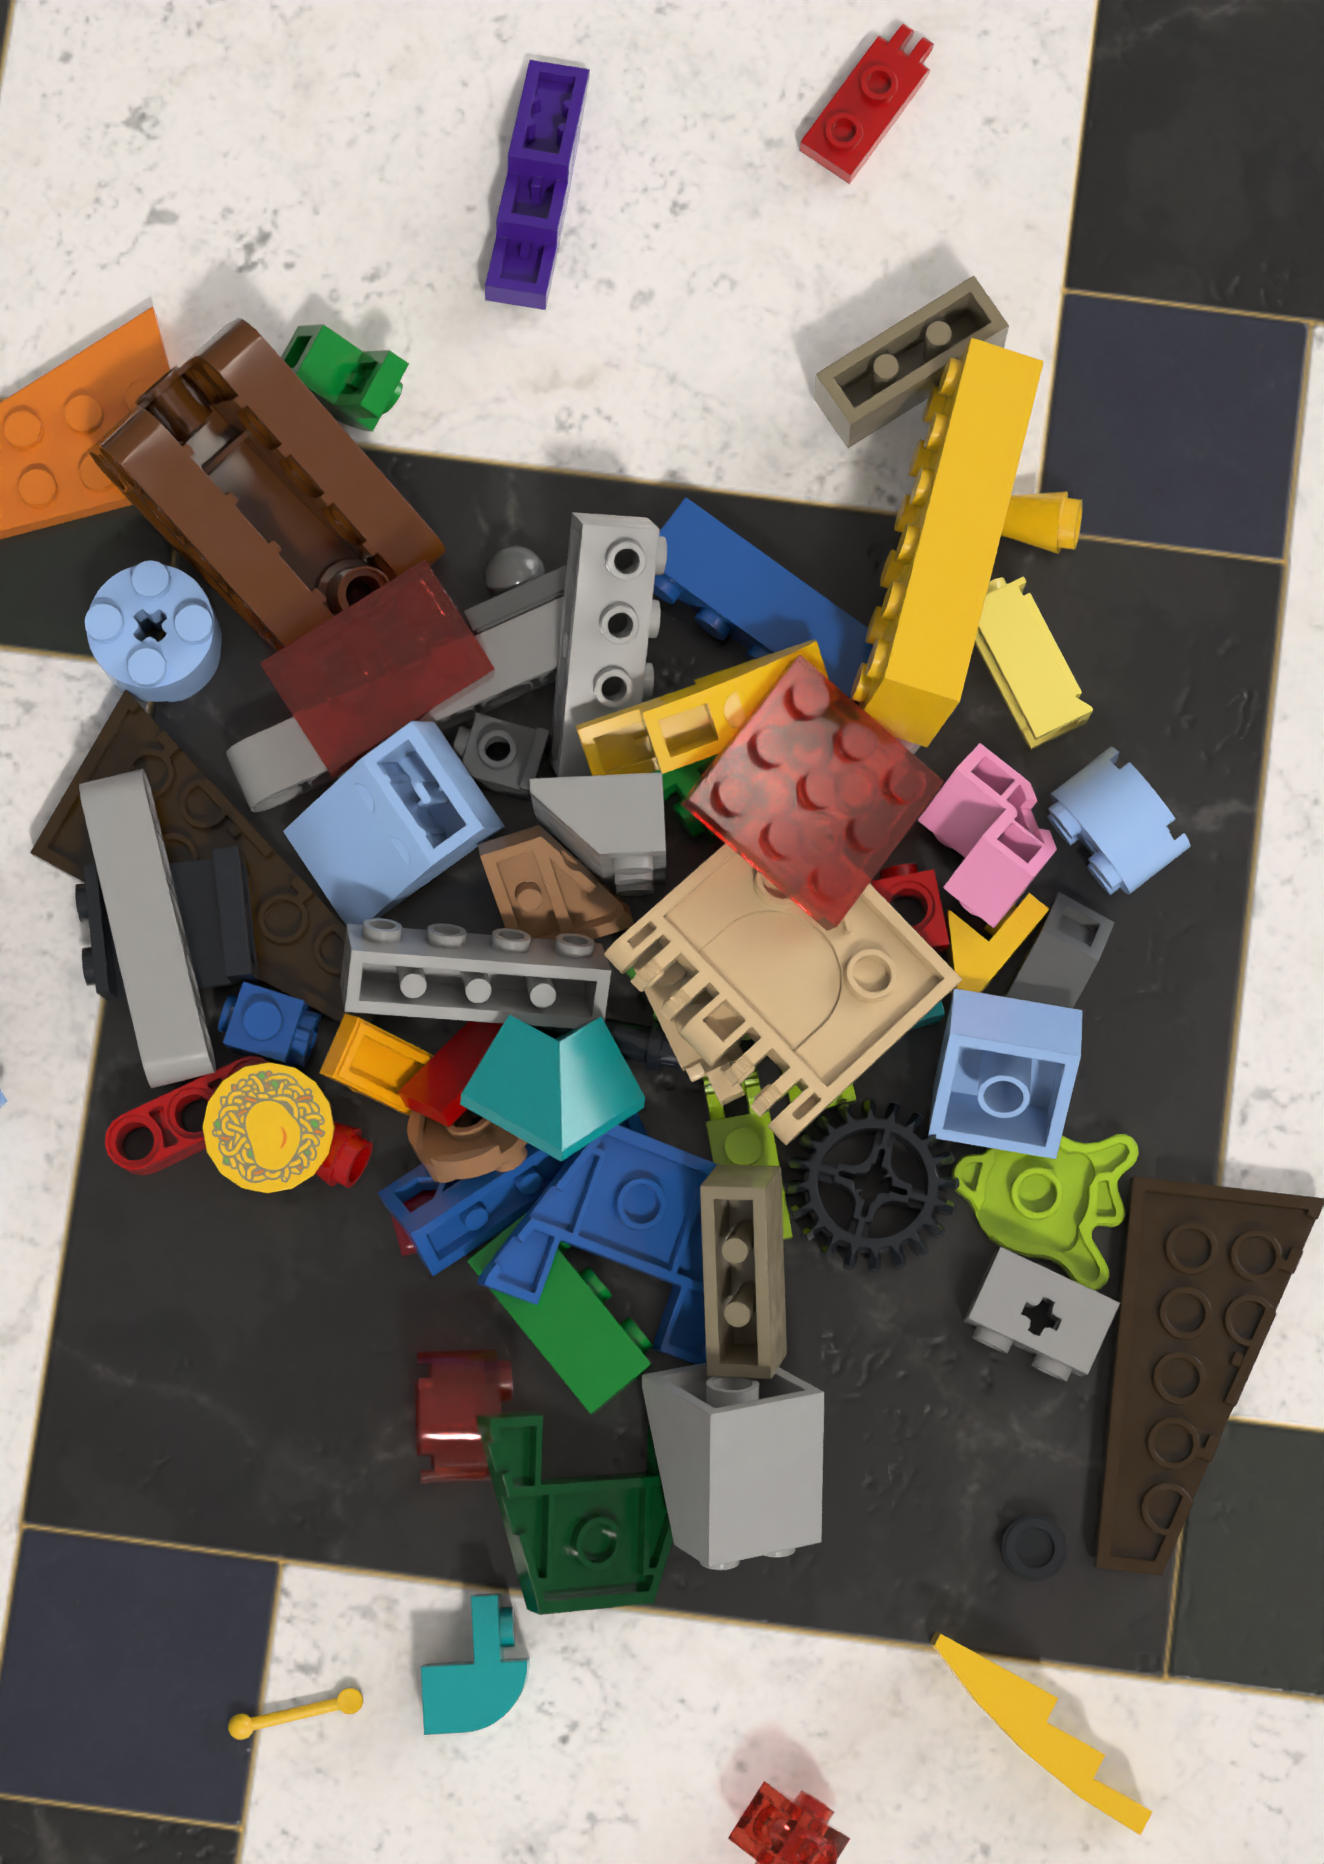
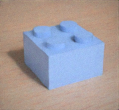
M954 988L932 1089L928 1136L936 1135V1139L1056 1159L1081 1058L1082 1010Z

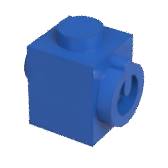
M243 982L238 997L231 994L227 997L219 1019L218 1031L226 1033L223 1044L232 1053L245 1057H261L271 1063L294 1067V1065L305 1067L316 1043L321 1024V1014L313 1012L304 1000Z

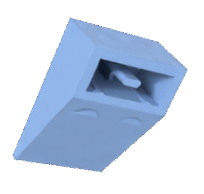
M411 721L358 760L283 832L347 926V924L363 925V922L367 919L380 918L477 848L478 844L485 842L505 826L436 723Z

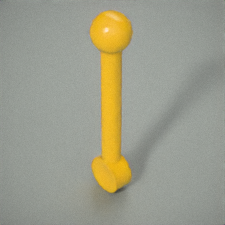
M350 1687L342 1690L338 1697L251 1718L243 1713L236 1714L228 1723V1731L233 1738L244 1740L254 1730L341 1710L347 1715L355 1714L363 1706V1695L358 1689Z

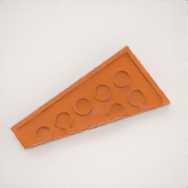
M153 306L0 402V539L133 505L96 465L88 449L137 406L135 404L136 400L171 370L157 314Z

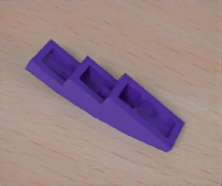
M529 60L508 152L507 176L496 220V239L485 283V301L546 310L569 198L590 69Z

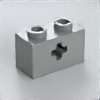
M1000 1247L994 1252L963 1321L976 1327L972 1336L975 1340L1008 1354L1013 1344L1035 1355L1031 1366L1052 1377L1067 1382L1071 1372L1080 1377L1088 1375L1120 1303ZM1040 1302H1044L1048 1305L1046 1317L1055 1323L1053 1328L1045 1327L1034 1335L1028 1331L1031 1320L1021 1313L1023 1308L1031 1309Z

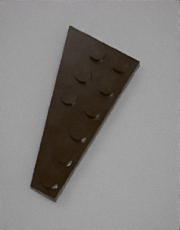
M125 689L30 853L38 860L82 884L85 883L83 865L95 864V859L81 803L79 784L144 769L153 794L169 864L212 859V849L238 846L246 856L259 981L285 995L304 1000L312 1010L338 1024H341L345 1013L373 1024L378 1014L344 1011L340 987L346 935L344 924L335 917L307 884L286 864L269 843Z
M1136 1176L1130 1178L1119 1291L1120 1304L1117 1312L1093 1567L1153 1575L1163 1574L1192 1508L1193 1499L1209 1462H1212L1221 1442L1220 1437L1233 1408L1238 1403L1277 1314L1276 1310L1287 1284L1299 1264L1303 1254L1302 1250L1312 1227L1324 1207V1198Z

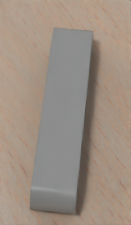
M139 769L79 784L83 812L140 1057L148 1083L151 1088L214 1073L216 1072L213 1048L147 775L144 769Z

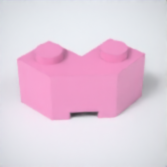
M979 743L954 770L918 821L932 831L939 842L956 850L965 857L943 888L958 899L965 910L975 916H979L994 928L1024 893L1057 848L1050 830L1038 828L1031 810L1037 802L1031 783Z

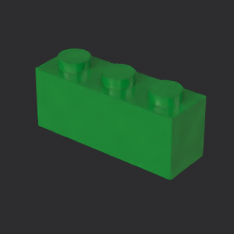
M526 1213L467 1261L478 1276H480L481 1272ZM560 1242L538 1305L529 1304L495 1290H490L583 1406L593 1415L652 1367L651 1362L644 1354L654 1346L630 1317L620 1324L603 1305L612 1297V1294L589 1266L578 1274L562 1254L571 1245Z

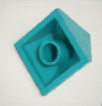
M509 1014L461 1093L460 1105L555 1159L563 1161L643 1109L645 1096L602 1017L596 1018L556 1038H552Z

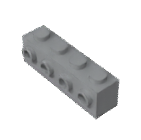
M572 512L548 763L558 777L591 776L575 728L576 725L640 704L642 700L649 701L652 697L654 669L652 663L646 662L648 638H656L660 627V603L658 600L652 599L655 575H663L665 571L667 542L665 537L659 536L660 529L648 518Z
M372 918L365 920L363 925L347 924L340 987L345 1012L503 1024L510 1014L531 1026L576 1029L599 1017H602L605 1021L611 968L607 958L604 956L605 951L602 944L595 943L592 938L581 934L565 933L558 935L556 940L531 938L524 931L510 928L496 929L492 932V935L467 933L464 928L453 924L437 923L428 926V930L402 928L400 923L389 919Z

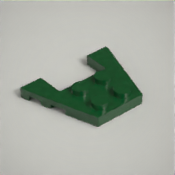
M530 1411L477 1415L478 1431L527 1610L539 1615L654 1604L673 1543V1536L649 1419L647 1470L645 1472L541 1480L543 1415Z

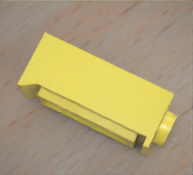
M1024 576L1009 584L1001 577L989 582L974 643L1029 750H1033L1086 724L1093 712V708L1079 699L1082 692L1032 595L1028 593L1023 596L1022 592L1026 585Z

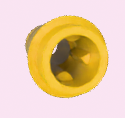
M1068 492L1011 495L1001 536L1056 554L1060 553L1061 548L1075 550L1081 527L1082 500L1068 498Z

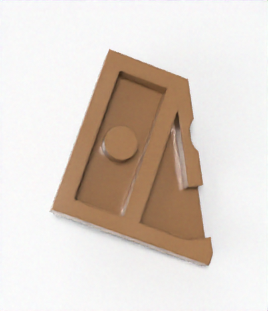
M540 825L478 844L480 857L505 928L524 931L531 938L556 940L558 935L565 933L581 934L596 939L628 929L634 925L629 906Z

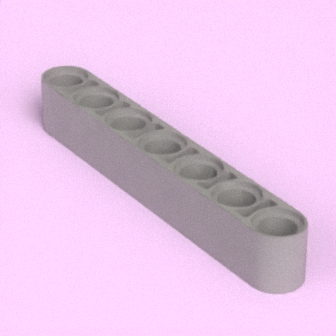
M564 596L249 736L231 746L225 755L250 811L261 812L274 808L339 779L358 760L411 721L435 722L440 731L443 732L474 718L476 713H486L556 681Z

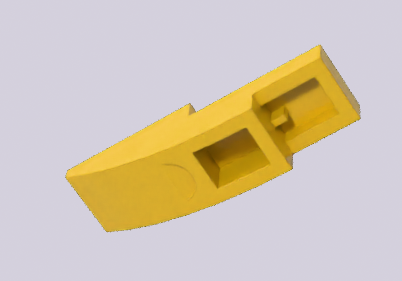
M813 639L696 679L693 686L578 724L575 728L591 776L650 773L656 770H660L664 774L768 734L836 700L817 640Z

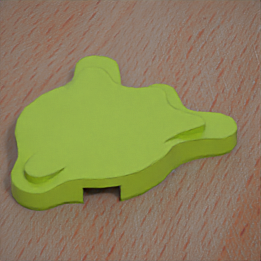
M1115 1134L1110 1138L1093 1143L1076 1142L1062 1135L1056 1159L990 1148L981 1154L961 1157L953 1166L951 1176L959 1179V1187L955 1191L968 1201L979 1226L993 1243L1024 1258L1050 1261L1058 1265L1072 1281L1097 1291L1108 1281L1109 1269L1092 1239V1231L1096 1226L1116 1227L1124 1220L1126 1214L1125 1207L1118 1192L1117 1182L1121 1175L1136 1162L1139 1151L1135 1140L1126 1134Z

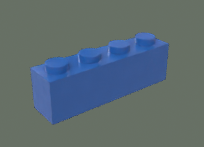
M685 497L659 531V536L666 538L667 560L663 575H655L653 593L669 604H674L679 599L697 612L694 620L710 635L721 641L730 636L748 649L745 653L748 661L813 639L817 640L836 700L817 711L826 714L831 709L843 717L855 701L851 700L850 697L858 669L862 662L868 663L873 648L872 644L865 642L868 628Z

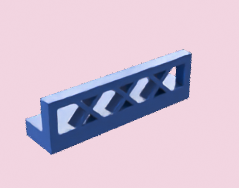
M638 1112L618 1124L648 1136ZM527 1143L525 1145L527 1148L526 1159L514 1170L508 1172L494 1170L474 1178L455 1179L448 1183H440L434 1181L426 1167L421 1164L377 1193L385 1207L407 1233L421 1262L434 1276L511 1226L527 1213L568 1158L559 1161ZM423 1190H436L433 1199L411 1213L403 1204Z

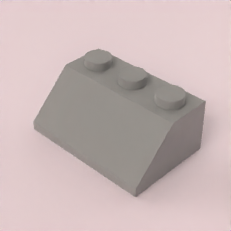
M662 772L529 779L530 794L537 825H540L607 887H616V895H649L654 893V885L666 884V840Z

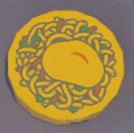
M271 1062L243 1067L223 1080L208 1101L203 1122L207 1153L220 1173L241 1188L263 1193L293 1189L313 1176L330 1153L335 1130L331 1104L318 1084L297 1068Z

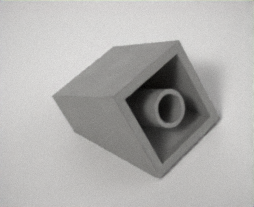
M707 1362L642 1375V1389L675 1546L700 1561L703 1567L714 1570H727L737 1567L740 1560L762 1555L785 1557L792 1555L797 1547L821 1542L824 1392L781 1368L777 1369L772 1379L707 1376Z

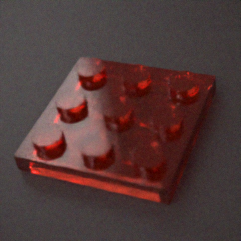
M799 655L788 663L684 798L681 805L820 926L829 931L840 924L944 781L804 657Z

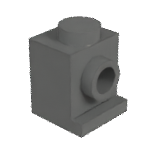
M476 713L472 728L460 726L453 750L479 788L532 802L529 779L542 778L549 754L550 731L539 727L533 729ZM494 742L507 744L510 747V753L504 760L493 761L486 755L489 745Z

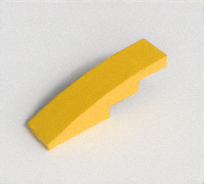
M935 1631L930 1641L932 1647L971 1699L1018 1748L1077 1796L1141 1836L1153 1811L1094 1778L1105 1754L1047 1722L1058 1700L1057 1697Z

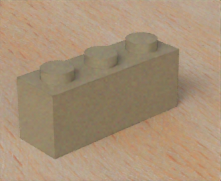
M972 276L818 372L815 377L814 400L846 447L850 448L928 399L933 386H939L948 359L950 357L960 359L971 338L1004 348L1009 325L976 277Z
M716 1165L700 1186L707 1376L772 1379L787 1354L781 1166Z

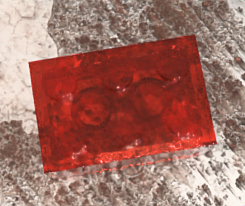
M423 560L260 662L264 675L331 779L351 768L363 756L409 722L426 721L491 680L495 672L494 666L426 560Z

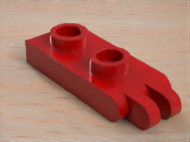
M905 24L899 27L889 42L881 36L876 38L800 142V152L848 184L856 177L930 73V69L923 65V63L930 55L934 43L923 37L908 55L903 50L911 40L914 30Z

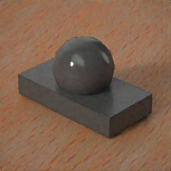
M518 545L502 547L491 556L484 571L485 586L493 598L464 610L467 627L471 635L475 636L564 596L567 565L546 574L543 562L533 551Z

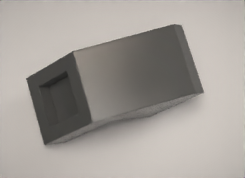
M1058 892L1049 906V910L1042 921L1030 950L1011 977L1003 997L1073 1009L1101 957L1115 922Z

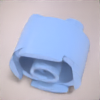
M149 560L124 569L104 583L96 593L86 613L85 629L87 631L88 643L95 659L111 682L121 692H124L126 689L135 700L144 702L168 701L170 703L187 699L200 691L211 680L218 668L222 645L220 621L200 585L192 577L177 568ZM155 627L159 630L163 628L166 636L157 642L152 637L147 638L145 634L149 629Z
M1111 746L1050 793L1053 805L1048 808L1050 814L1047 818L1068 845L1071 846L1077 840L1082 842L1092 855L1088 859L1090 862L1087 865L1088 870L1109 895L1119 888L1129 895L1190 848L1191 845L1185 833L1176 840L1172 838L1167 826L1175 820V817L1155 790L1130 762L1121 769L1114 765L1117 762L1119 751Z

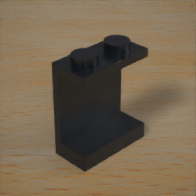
M238 846L212 849V859L169 864L198 989L240 985L243 982H260L247 861ZM96 863L83 865L85 883L76 884L75 899L80 922H89L91 947L82 948L84 979L87 986L95 985L96 993L106 1001L127 999Z

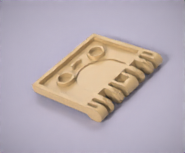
M780 794L640 918L604 953V956L624 974L642 959L657 942L664 947L630 981L640 992L653 987L675 961L693 977L681 989H676L664 1000L659 1012L670 1022L685 1010L704 990L713 998L679 1031V1034L710 1067L730 1051L746 1034L755 1042L721 1076L731 1087L741 1084L754 1072L755 1067L768 1055L784 1074L773 1084L765 1086L754 1097V1102L750 1107L759 1117H762L795 1085L802 1091L768 1125L785 1145L789 1144L823 1110L962 980L783 794Z

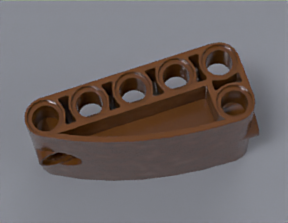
M241 318L226 324L179 368L176 365L136 400L135 404L137 406L88 449L96 465L177 553L268 645L300 675L308 680L320 671L371 622H375L385 616L392 602L446 552L438 536L262 335ZM355 578L362 579L371 590L370 604L361 613L353 610L346 600L347 586Z

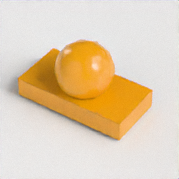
M345 1013L319 1073L347 1086L353 1092L361 1093L410 1117L412 1110L405 1107L398 1091L434 1055L359 1017Z

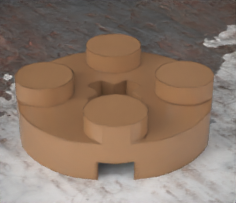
M469 1109L450 1127L412 1110L407 1125L408 1139L418 1159L426 1167L431 1178L440 1183H448L455 1179L474 1178L494 1170L499 1172L514 1170L526 1159L527 1148L525 1145L527 1142L483 1117L478 1123L471 1126L472 1119L481 1116Z

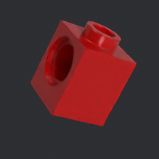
M909 863L881 870L879 872L881 879L871 881L872 887L889 904L900 897H910L917 900L924 910V919L919 924L911 927L938 955L945 954L949 946V939L934 869L918 872L917 864Z

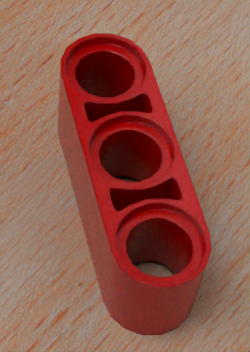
M254 1056L238 1059L217 1069L214 1073L204 1075L120 1115L112 1121L106 1131L105 1147L107 1154L115 1164L132 1174L145 1176L156 1173L205 1150L204 1132H186L183 1128L182 1114L186 1106L197 1100L209 1101L222 1081L243 1067L269 1063V1061ZM141 1127L149 1128L154 1137L153 1149L143 1159L137 1161L128 1160L123 1149L125 1138L134 1129Z

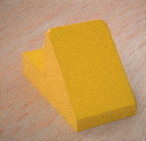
M1029 893L1018 907L1014 904L994 928L989 924L986 925L984 929L993 936L990 941H987L956 914L948 910L944 917L949 939V946L946 950L948 965L962 978L955 989L982 993L1042 921L1049 908Z

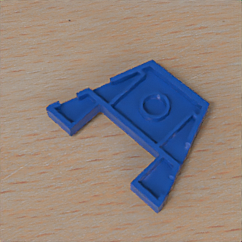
M617 1125L567 1159L481 1272L477 1284L529 1304L538 1305L560 1242L672 1284V1290L653 1342L654 1347L651 1349L692 1365L706 1363L700 1186L716 1165L719 1164Z

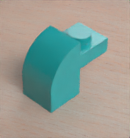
M501 1593L475 1594L471 1596L474 1661L431 1663L421 1667L424 1735L466 1733L486 1728L504 1717L521 1696L529 1675L530 1658L504 1659L503 1647H515V1623L513 1607H501Z

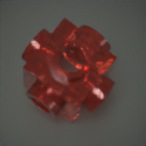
M765 1781L728 1837L730 1841L756 1860L754 1864H836L837 1859L851 1838L829 1823L835 1811L816 1797L801 1789L796 1799Z

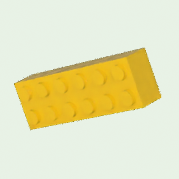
M971 338L960 359L952 357L948 359L939 386H933L922 418L923 422L930 423L925 440L920 439L915 448L908 475L915 477L916 480L911 495L905 494L895 521L894 530L901 532L902 535L897 551H890L880 579V586L888 588L882 607L876 606L866 633L865 642L872 644L873 648L868 663H861L851 691L850 699L860 702L854 725L928 747L959 704L1044 361Z

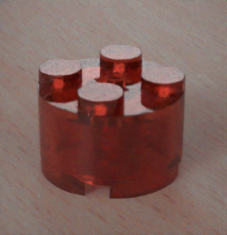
M496 1349L416 1351L415 1366L428 1365V1378H419V1381L415 1382L417 1456L430 1455L431 1470L418 1471L419 1483L492 1481L477 1427V1415L501 1413V1402L512 1400L511 1360H497Z

